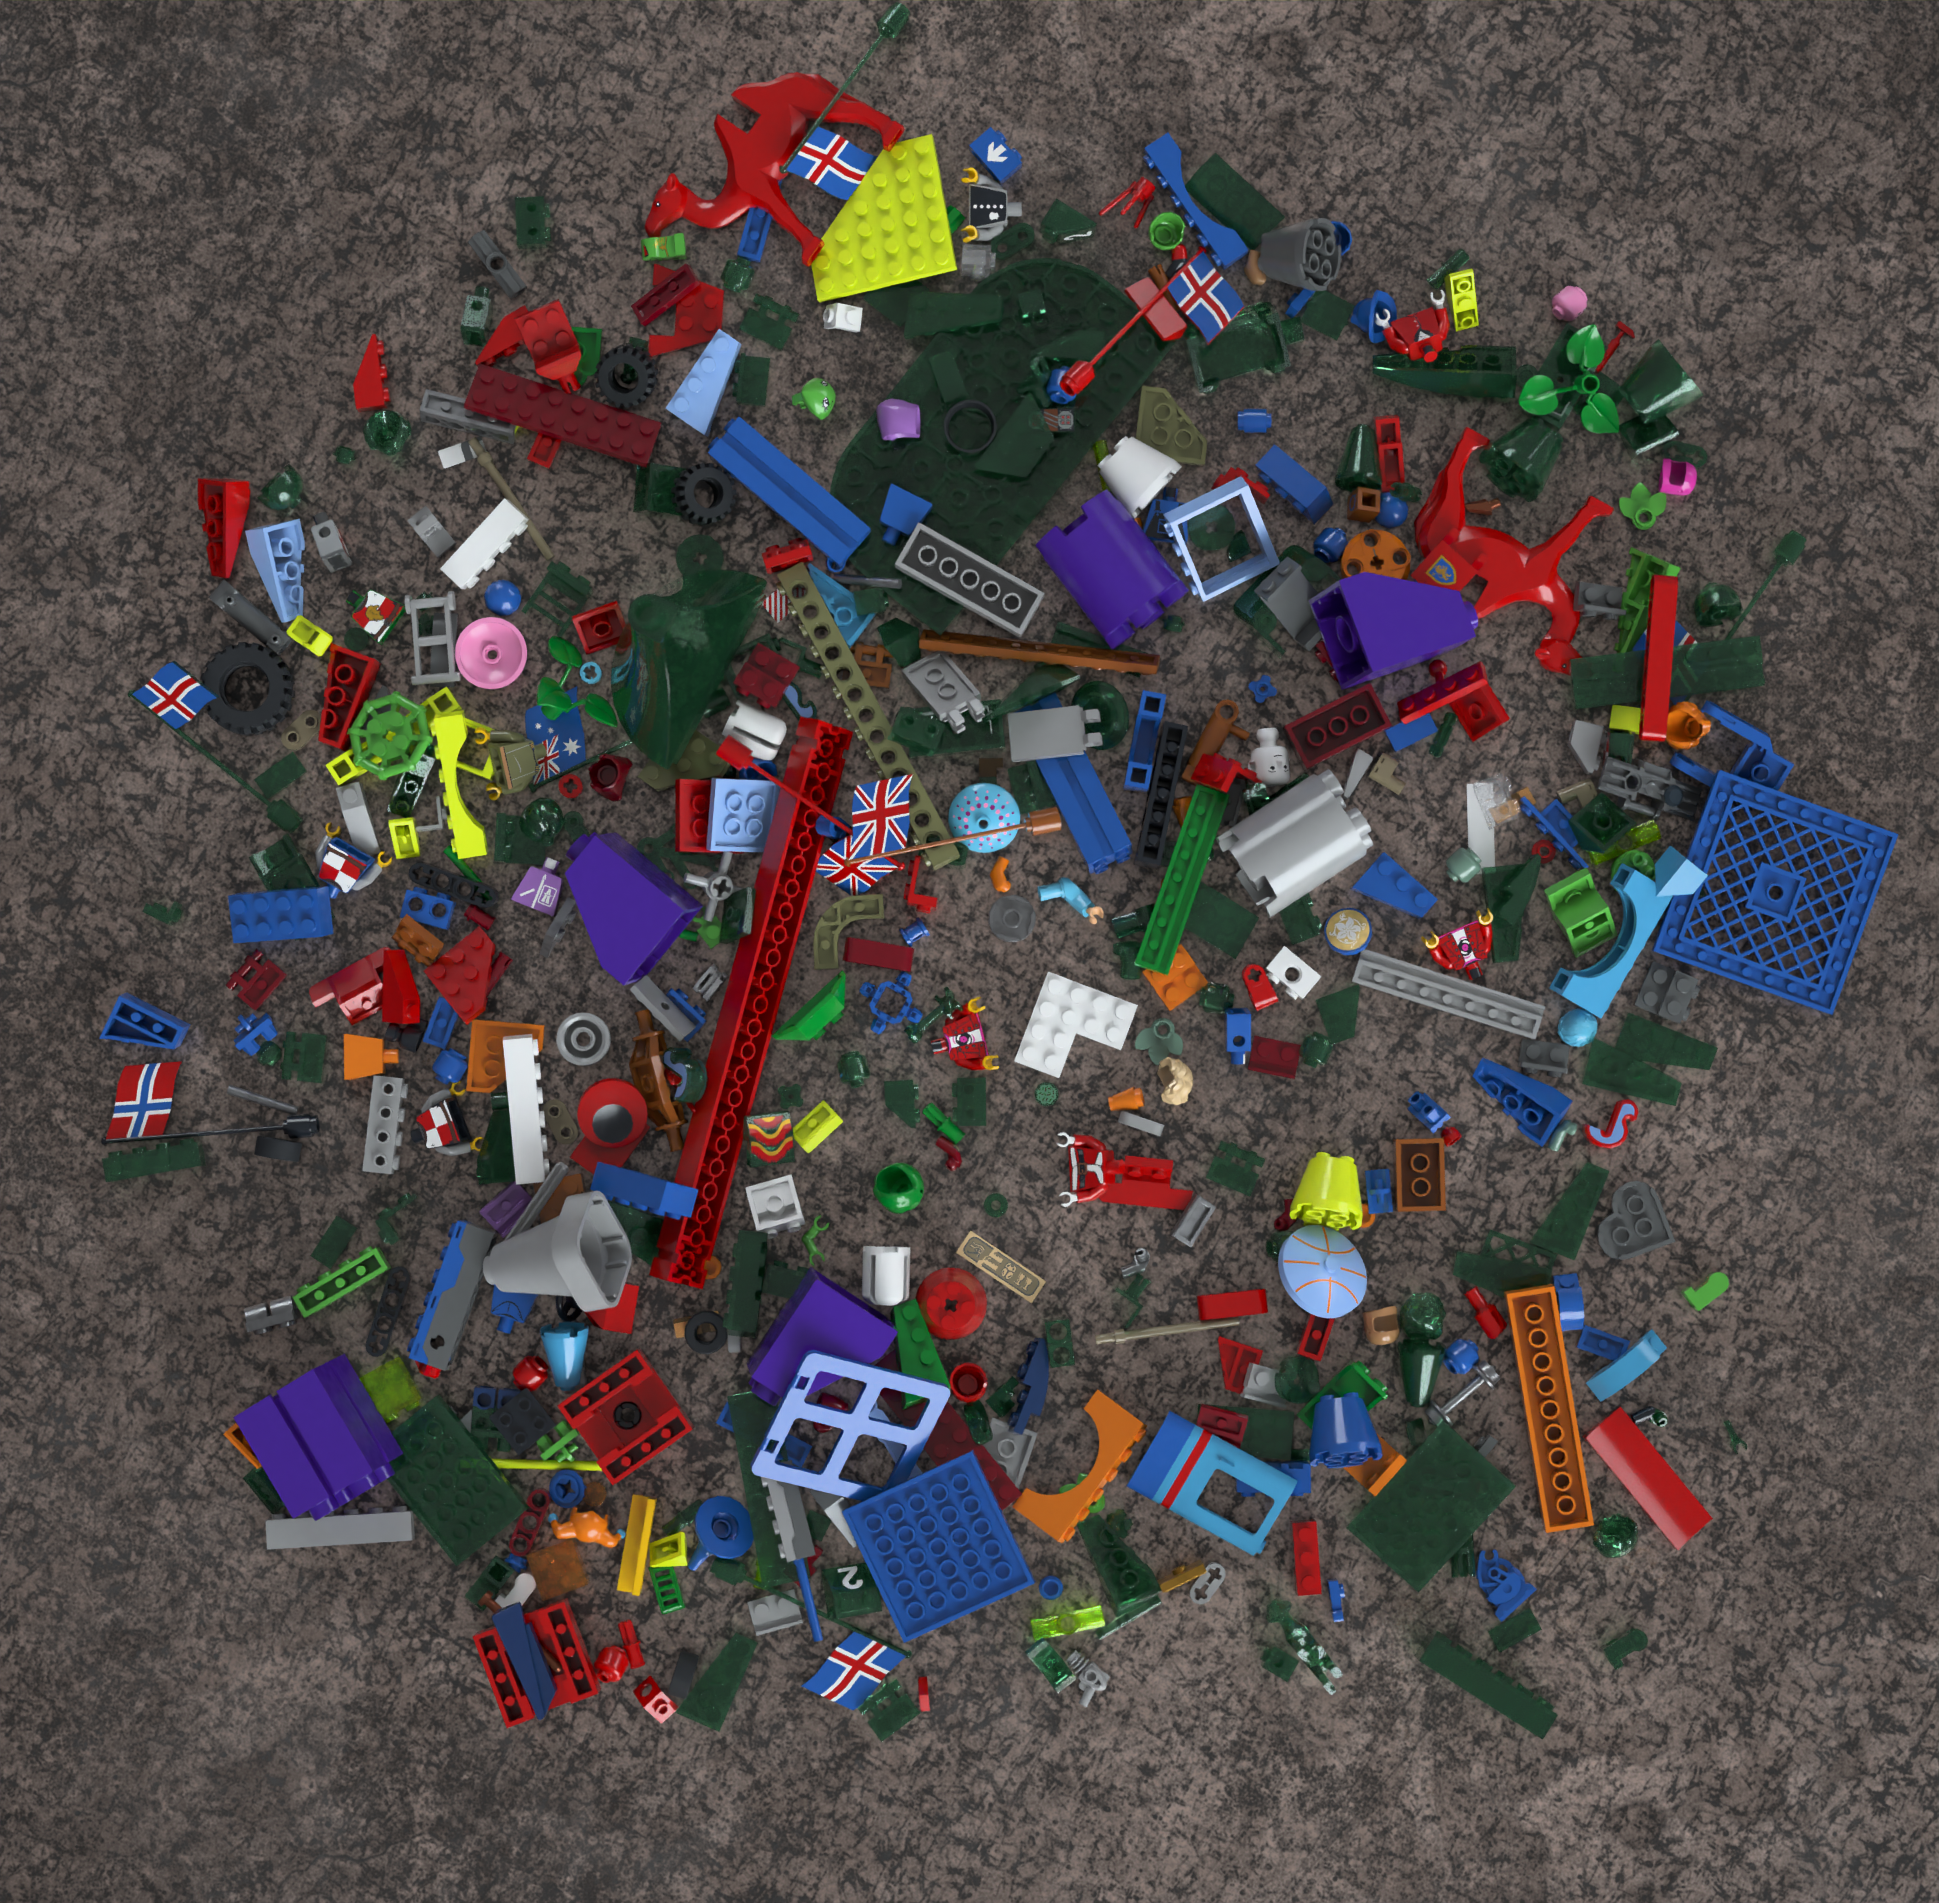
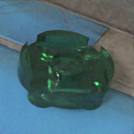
M1219 504L1190 518L1188 521L1190 540L1197 548L1203 551L1224 549L1232 541L1235 534L1236 523L1233 515L1227 508ZM1207 522L1217 523L1216 528L1218 531L1216 533L1213 531L1210 534L1207 533L1208 527L1205 524Z
M698 534L686 538L678 546L676 563L684 577L693 582L705 583L716 578L724 564V554L719 543L711 536ZM696 553L706 554L707 558L704 559L703 565L693 561Z
M1292 1355L1282 1360L1279 1365L1281 1366L1279 1373L1275 1374V1388L1282 1399H1286L1289 1403L1303 1404L1319 1393V1373L1313 1359ZM1296 1374L1300 1377L1298 1384L1294 1383V1380L1297 1378Z

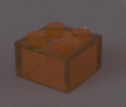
M575 1538L565 1539L526 1555L542 1601L590 1583Z

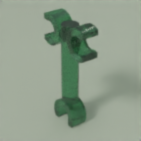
M948 987L944 988L946 991L944 997L935 996V1000L940 1004L917 1025L911 1024L905 1028L904 1032L914 1044L920 1041L923 1031L943 1014L952 1020L954 1018L952 1016L954 1009L963 1010L962 1005L957 1000H954L955 994Z

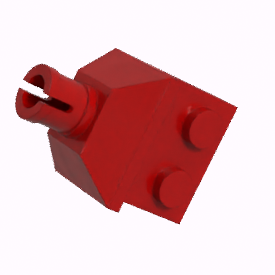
M557 299L515 317V321L534 361L537 374L551 380L557 379L566 394L571 393L568 382H570L573 391L578 390L581 385L574 373L581 358V350L560 300Z

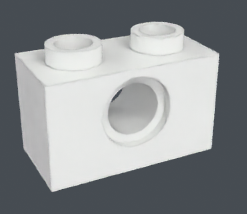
M1285 946L1282 947L1265 968L1268 971L1266 976L1275 984H1278L1280 981L1287 987L1285 992L1295 1000L1297 997L1302 1000L1321 978L1317 972ZM1288 968H1294L1297 971L1298 977L1295 981L1286 979L1285 972Z

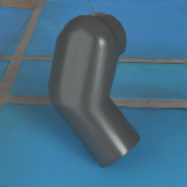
M1138 1248L1135 1251L1132 1264L1120 1268L1124 1279L1141 1274L1146 1270L1150 1255L1145 1248Z

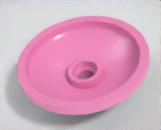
M495 617L478 619L469 624L457 640L455 647L456 664L464 678L473 685L484 689L503 688L514 682L524 670L527 661L526 642L521 632L504 619ZM491 651L497 652L495 659H489L488 654Z

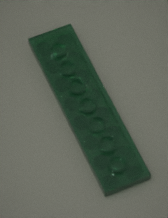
M753 1392L727 1396L763 1588L799 1581L793 1561L787 1562L786 1558L781 1559L778 1544L782 1543L780 1534L775 1535L772 1521L776 1520L774 1510L769 1511L766 1497L770 1496L769 1488H763L761 1476L755 1475L750 1467L758 1447L761 1446L765 1433L775 1415L778 1403L776 1406H773ZM770 1439L766 1449L772 1450L776 1440ZM785 1440L778 1452L784 1458V1460H780V1463L789 1461ZM805 1557V1558H803V1559H804V1563H805V1567H806L808 1579H810L811 1576H810L808 1561H807V1557Z

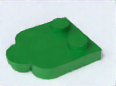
M572 327L581 350V358L574 373L581 386L586 382L587 376H593L597 371V363L601 360L603 329Z

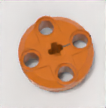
M1368 529L1352 538L1345 547L1340 560L1341 575L1343 579L1353 576L1348 573L1347 566L1354 565L1358 570V574L1369 572L1407 580L1410 572L1411 555L1402 541L1395 535L1383 530ZM1364 537H1372L1375 541V546L1368 547L1364 543ZM1394 554L1402 556L1404 561L1402 565H1398L1393 561Z

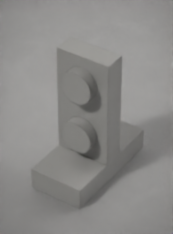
M427 506L407 520L437 558H440L457 544Z

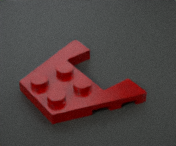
M654 264L653 287H656L675 271L659 264ZM699 281L700 285L676 302L675 335H649L648 352L651 354L649 358L676 352L691 346L695 347L710 343L718 329L722 330L724 290Z

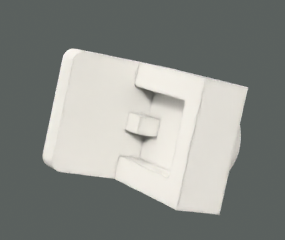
M841 303L827 305L823 314L824 328L860 332L863 308Z

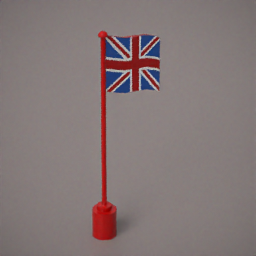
M731 735L725 738L716 752L718 757L739 771L742 768L747 770L749 766L850 834L835 842L819 857L816 872L849 895L856 896L867 891L882 876L896 869L901 871L905 868L904 862L900 863L891 856L854 863L847 867L844 864V860L847 857L849 859L853 830L754 764V757L751 756L753 750Z

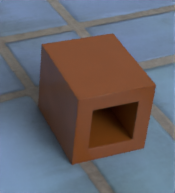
M1357 487L1348 496V520L1370 523L1380 513V490Z

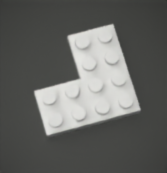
M1048 972L1014 1062L1059 1078L1076 1034L1121 1050L1138 1005Z

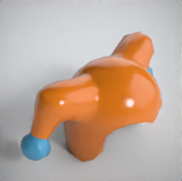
M573 1507L570 1521L560 1524L557 1522L558 1516L554 1513L548 1517L552 1531L557 1539L577 1538L582 1542H596L605 1547L612 1548L618 1544L620 1539L626 1536V1532L623 1529H618L615 1535L608 1530L607 1514L602 1518L594 1511L577 1513V1507Z

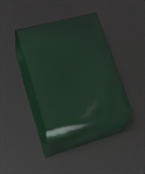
M1067 1317L1043 1319V1332L1050 1368L1075 1365V1351L1070 1320ZM1055 1323H1061L1067 1329L1066 1336L1061 1340H1055L1050 1335V1328ZM1059 1347L1068 1349L1070 1359L1067 1363L1058 1364L1054 1361L1053 1352Z

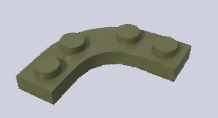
M883 894L846 897L834 903L822 915L816 926L813 939L815 970L839 969V934L850 922L862 919L884 918Z

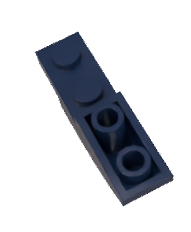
M1034 1338V1341L1029 1342L1026 1349V1354L1028 1355L1026 1361L1020 1365L1017 1371V1376L1019 1377L1017 1383L1025 1386V1389H1021L1016 1401L1019 1404L1008 1420V1425L1010 1426L1008 1431L1016 1435H1023L1030 1415L1040 1416L1044 1406L1048 1388L1049 1361L1046 1342L1042 1338Z

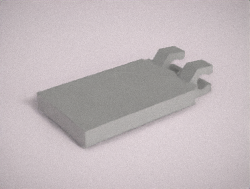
M936 651L901 670L902 677L940 721H949L951 728L957 734L966 730L964 724H962L965 721L961 713L969 710L977 723L986 719L985 714L982 713L985 711V708L980 701V692L944 651Z
M1076 705L1007 714L1012 762L1084 754V750H1087L1086 747L1103 745L1100 732L1085 734L1084 724L1101 722L1098 709L1083 711V707Z
M992 1417L983 1446L1019 1489L1038 1433L1025 1429L1023 1435L1013 1434L1008 1431L1010 1426L1007 1422Z

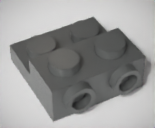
M1652 961L1633 1006L1675 1024H1680L1682 1020L1686 1021L1691 1012L1688 1004L1691 998L1696 999L1701 986L1697 985L1699 979Z

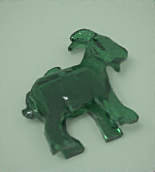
M1275 1598L1266 1606L1267 1622H1278L1281 1625L1286 1641L1322 1683L1327 1692L1333 1695L1337 1691L1324 1672L1326 1673L1329 1670L1335 1678H1340L1343 1673L1306 1626L1290 1615L1291 1602Z

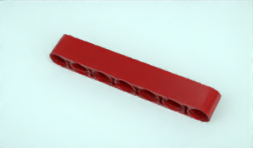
M1653 574L1651 577L1639 723L1640 740L1664 742L1666 739L1678 594L1677 576Z

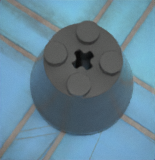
M1311 218L1264 233L1261 237V256L1258 259L1259 270L1264 271L1271 279L1311 291L1327 290L1331 280H1336L1341 263V245H1336L1333 233L1336 229L1335 226L1328 219Z

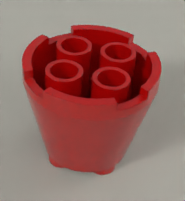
M942 1268L932 1272L922 1281L915 1297L929 1333L946 1340L961 1339L973 1333L982 1323L987 1310V1298L983 1286L974 1275L959 1268ZM949 1298L951 1301H957L955 1305L956 1311L953 1312L951 1309L945 1310L944 1307L947 1305L946 1299Z

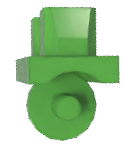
M563 1420L554 1427L561 1437L558 1442L554 1444L547 1433L536 1441L542 1452L540 1456L544 1461L559 1449L562 1452L555 1457L559 1463L565 1458L570 1462L575 1460L572 1453L579 1447L575 1442L569 1447L566 1444L580 1433L577 1428L573 1429L567 1421Z

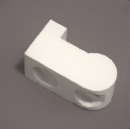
M531 1572L521 1573L516 1578L515 1586L507 1597L501 1593L495 1601L502 1608L517 1602L523 1605L537 1586L536 1576Z

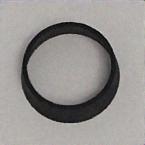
M964 400L955 404L946 414L944 432L950 444L958 450L969 453L980 451L992 442L996 434L997 424L995 416L991 409L982 402ZM972 407L980 409L990 419L992 426L991 436L981 448L975 450L962 449L952 441L949 435L951 418L957 411L963 408Z

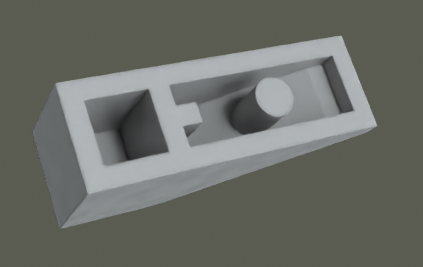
M355 782L337 787L338 799L353 846L369 856L381 853L363 784Z

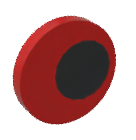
M618 1078L603 1079L589 1086L582 1094L577 1107L578 1123L583 1134L591 1142L606 1148H618L633 1142L642 1133L647 1122V1106L642 1093L630 1082Z

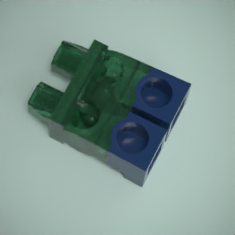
M482 1385L474 1387L471 1436H474V1449L487 1450L490 1437L498 1438L497 1451L510 1452L511 1445L492 1423L490 1416L495 1413L497 1395V1410H499L522 1390L501 1387L498 1392V1387Z

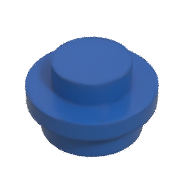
M512 1553L504 1560L508 1563L506 1568L520 1573L521 1569L526 1571L528 1568L526 1567L528 1560Z
M1046 1576L1041 1580L1039 1592L1043 1598L1055 1600L1062 1594L1063 1585L1059 1578Z

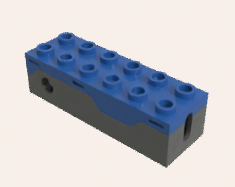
M458 1220L455 1224L452 1223L448 1233V1237L451 1238L449 1246H444L440 1255V1260L443 1263L441 1268L435 1270L431 1283L435 1284L433 1291L427 1293L423 1306H426L425 1313L419 1315L415 1329H418L416 1337L411 1338L407 1351L410 1352L409 1358L415 1360L421 1374L437 1378L441 1370L446 1371L451 1368L484 1276V1258L490 1256L497 1240L498 1232L465 1220ZM443 1337L444 1345L438 1346L436 1338Z

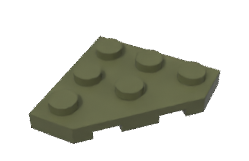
M1142 386L1135 439L1167 455L1178 463L1204 466L1207 450L1206 438L1197 430L1166 388Z
M679 719L637 777L659 792L675 787L676 779L706 780L722 778L731 765L716 755L720 747L719 745Z

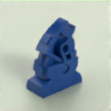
M1492 1549L1493 1558L1490 1560L1485 1559V1550H1480L1476 1579L1478 1580L1479 1587L1485 1592L1488 1601L1496 1606L1493 1613L1502 1622L1537 1589L1530 1582H1525L1522 1573L1508 1560L1499 1558L1496 1549ZM1499 1565H1504L1508 1570H1502L1499 1568Z

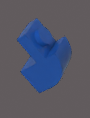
M1577 1273L1554 1275L1553 1286H1555L1562 1331L1583 1329L1584 1303Z

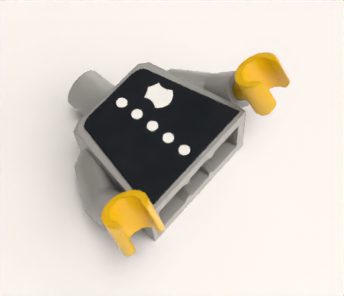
M965 168L963 171L969 174V178H961V181L963 183L972 182L973 184H969V226L961 229L962 232L966 231L969 237L962 240L965 243L971 240L990 241L1007 228V216H1022V202H1007V190H1004L1001 184L985 175L977 173L974 168Z

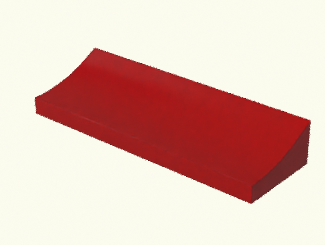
M1618 1406L1582 1436L1674 1549L1679 1550L1713 1519L1621 1406Z

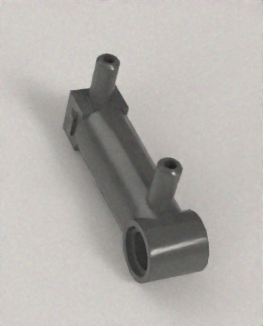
M224 579L208 597L266 647L269 646V649L278 655H281L293 641L287 635V632L282 631L281 627Z

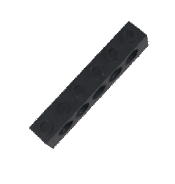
M1165 721L1161 727L1134 865L1156 870L1161 865L1188 726Z

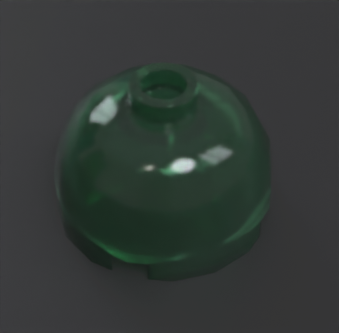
M290 464L284 467L285 472L282 475L278 472L260 491L262 494L256 496L269 509L275 511H283L288 507L294 509L302 501L300 494L303 491L304 483L300 474Z
M1716 582L1705 585L1704 589L1695 597L1693 604L1697 622L1699 621L1700 626L1704 627L1722 625L1723 622L1721 620L1728 617L1732 621L1743 611L1737 592L1728 585Z

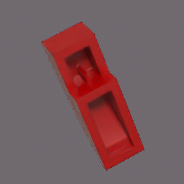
M1397 414L1373 417L1381 492L1405 490L1403 447L1399 417Z

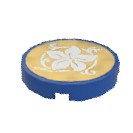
M1340 909L1332 913L1327 919L1324 927L1325 939L1332 950L1342 955L1357 954L1368 946L1372 938L1371 922L1367 915L1358 909Z

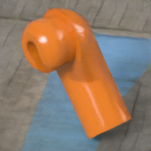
M999 856L990 872V878L994 888L1005 893L1011 887V883L1007 881L1004 874L1009 860Z

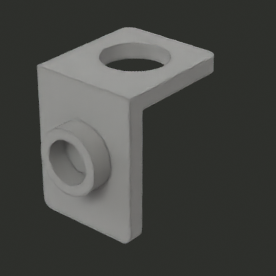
M440 795L436 796L439 824L415 827V831L424 832L445 829L444 820H447L448 809L447 806H443Z

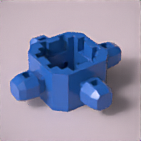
M902 971L896 978V984L890 981L883 982L878 989H875L873 984L863 983L859 991L865 997L869 998L870 996L872 998L869 1004L871 1012L878 1016L871 1024L873 1032L881 1034L886 1028V1021L894 1025L901 1023L904 1016L908 1017V1021L919 1023L923 1014L915 1007L913 1009L910 1008L913 1000L911 993L905 990V987H908L911 982L912 976ZM886 987L907 998L896 1019L875 1008Z

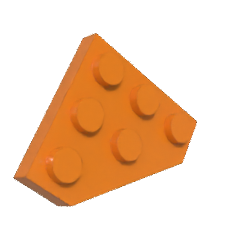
M474 1019L471 1028L466 1091L491 1093L506 1080L503 1048L504 1036L532 1034L533 1039H538V1050L540 1052L543 1049L545 1025Z

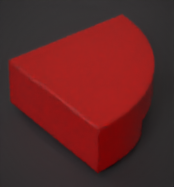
M927 1676L919 1677L921 1712L930 1711Z

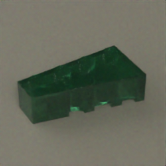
M739 1230L738 1241L734 1243L732 1257L735 1258V1266L730 1267L729 1281H733L732 1290L728 1289L726 1304H730L729 1313H724L723 1327L727 1328V1335L756 1338L768 1250V1233Z

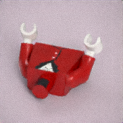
M1441 290L1442 298L1440 300H1435L1433 292H1431V302L1436 305L1437 310L1430 307L1390 322L1391 326L1388 323L1390 313L1387 309L1383 310V314L1386 317L1385 320L1380 319L1376 313L1374 321L1377 325L1383 327L1384 330L1382 332L1392 350L1403 355L1406 354L1410 360H1417L1423 357L1426 362H1432L1437 358V352L1443 349L1442 341L1447 338L1450 327L1447 310L1443 307L1445 301L1443 290Z

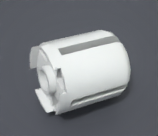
M737 700L736 704L740 707L739 709L735 708L730 715L722 735L726 737L731 735L753 750L751 756L754 758L773 760L786 735L784 721ZM721 738L719 743L722 744L725 739Z
M863 1246V1299L871 1305H899L906 1302L909 1298L910 1247Z

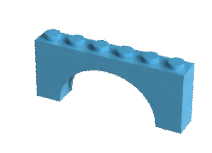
M1623 863L1610 882V885L1619 893L1623 904V922L1615 944L1603 959L1587 969L1569 971L1560 968L1549 989L1599 1018H1602L1608 1010L1612 999L1620 989L1622 982L1633 967L1636 958L1644 948L1646 941L1657 926L1660 917L1673 897H1656V882Z

